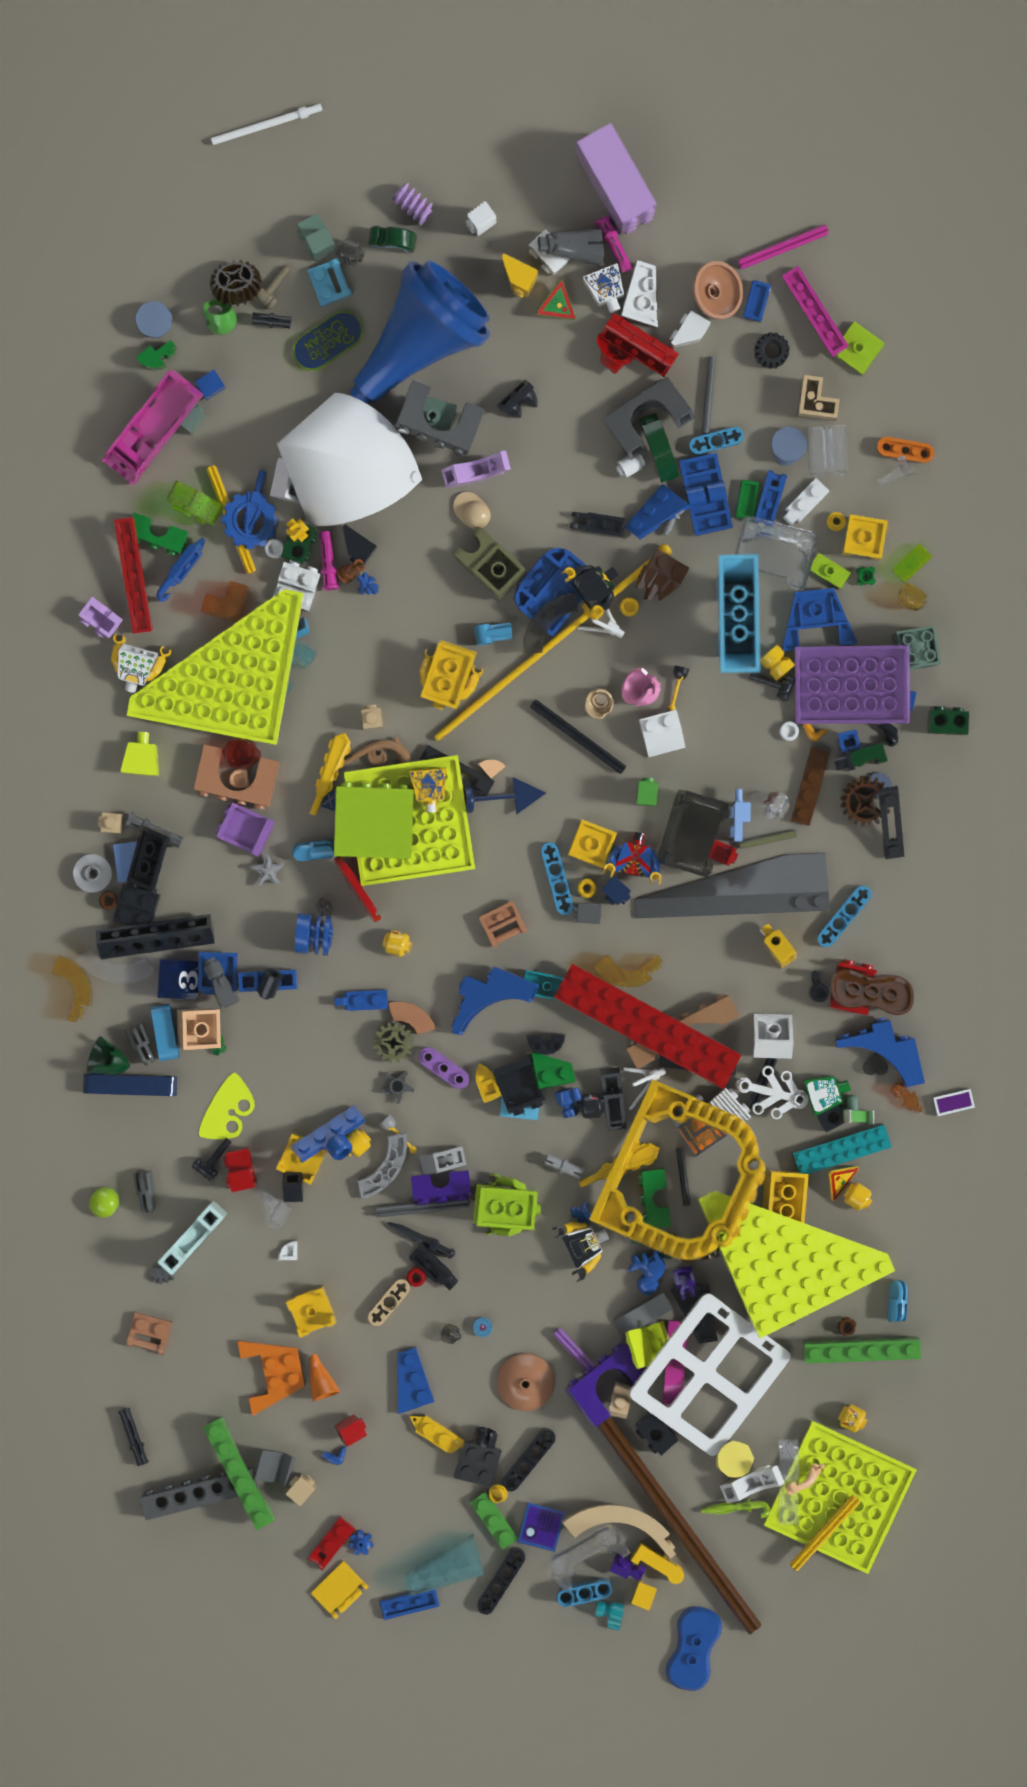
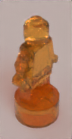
M901 1081L891 1088L890 1092L903 1101V1104H901L903 1107L910 1111L914 1109L917 1113L922 1112L923 1107L919 1104L920 1099L916 1093L912 1092L911 1094Z

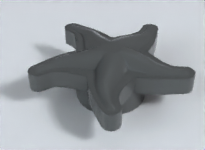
M405 1071L398 1078L392 1077L387 1072L386 1077L389 1086L382 1090L381 1093H393L397 1098L396 1103L399 1104L403 1092H414L411 1086L405 1084V1077L408 1075V1072Z

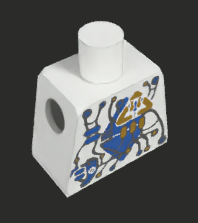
M618 264L583 276V282L598 306L607 304L610 313L621 309L617 299L624 296Z

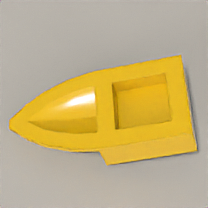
M478 1064L476 1083L483 1102L487 1103L502 1097L492 1072L486 1066Z

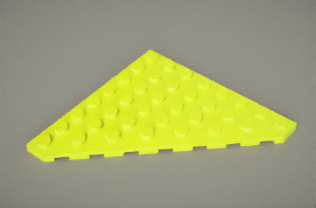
M283 589L273 598L263 603L253 612L243 617L233 626L133 694L129 699L127 716L277 745L304 593Z
M714 1190L698 1198L709 1225L716 1220L722 1219L731 1196ZM753 1204L749 1205V1214L740 1225L741 1232L738 1238H734L733 1243L728 1247L718 1246L759 1338L895 1271L887 1253ZM726 1232L719 1234V1241L726 1239Z

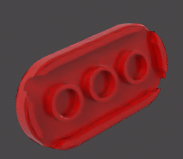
M341 856L333 858L339 872L372 921L376 923L381 920L380 915L376 916L377 909L347 863L340 861L342 860Z

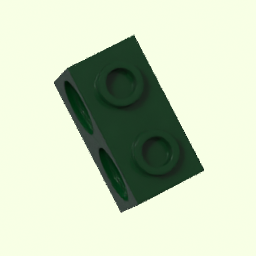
M305 524L309 528V535L302 542L299 539L294 542L288 535L281 557L298 562L301 565H304L305 561L309 562L312 551L309 550L311 543L315 544L318 536L316 528ZM299 547L302 549L303 552L300 557L292 555L294 548Z
M934 707V710H929L928 734L968 735L969 711H964L962 707H953V711H947L945 707ZM936 715H940L944 719L941 726L936 725L934 722ZM955 716L962 718L963 723L961 726L954 724L953 719Z

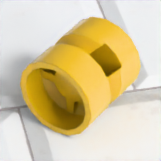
M778 644L760 659V663L765 669H770V674L776 681L795 665L789 657H784V651Z

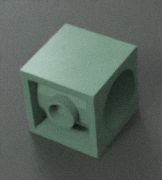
M935 625L897 631L892 634L894 645H909L910 670L934 667L941 664Z

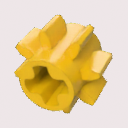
M292 518L286 523L289 527L286 533L294 542L297 539L302 542L308 537L306 531L309 528L300 518L297 521Z

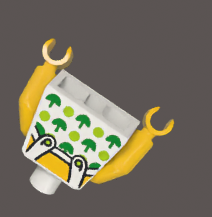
M115 634L113 640L116 645L113 646L112 665L115 672L118 673V679L126 681L125 690L136 692L137 684L145 685L147 681H152L161 673L166 663L165 658L171 655V649L168 654H163L164 646L160 648V656H158L156 652L125 644L126 638L124 635L122 636L123 639L118 642V635Z

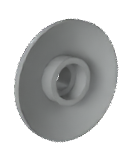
M96 854L81 857L76 862L73 870V877L77 886L91 893L99 892L106 888L112 876V870L108 861ZM91 870H95L97 872V875L95 877H92L90 875Z

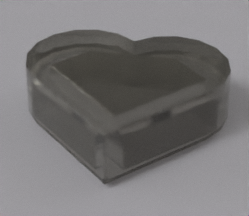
M876 1052L864 1062L862 1067L867 1075H874L875 1073L884 1075L888 1071L887 1063Z

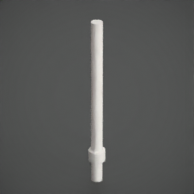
M321 103L307 108L303 106L298 108L297 111L212 137L211 140L213 145L298 118L305 119L309 117L308 115L323 111Z

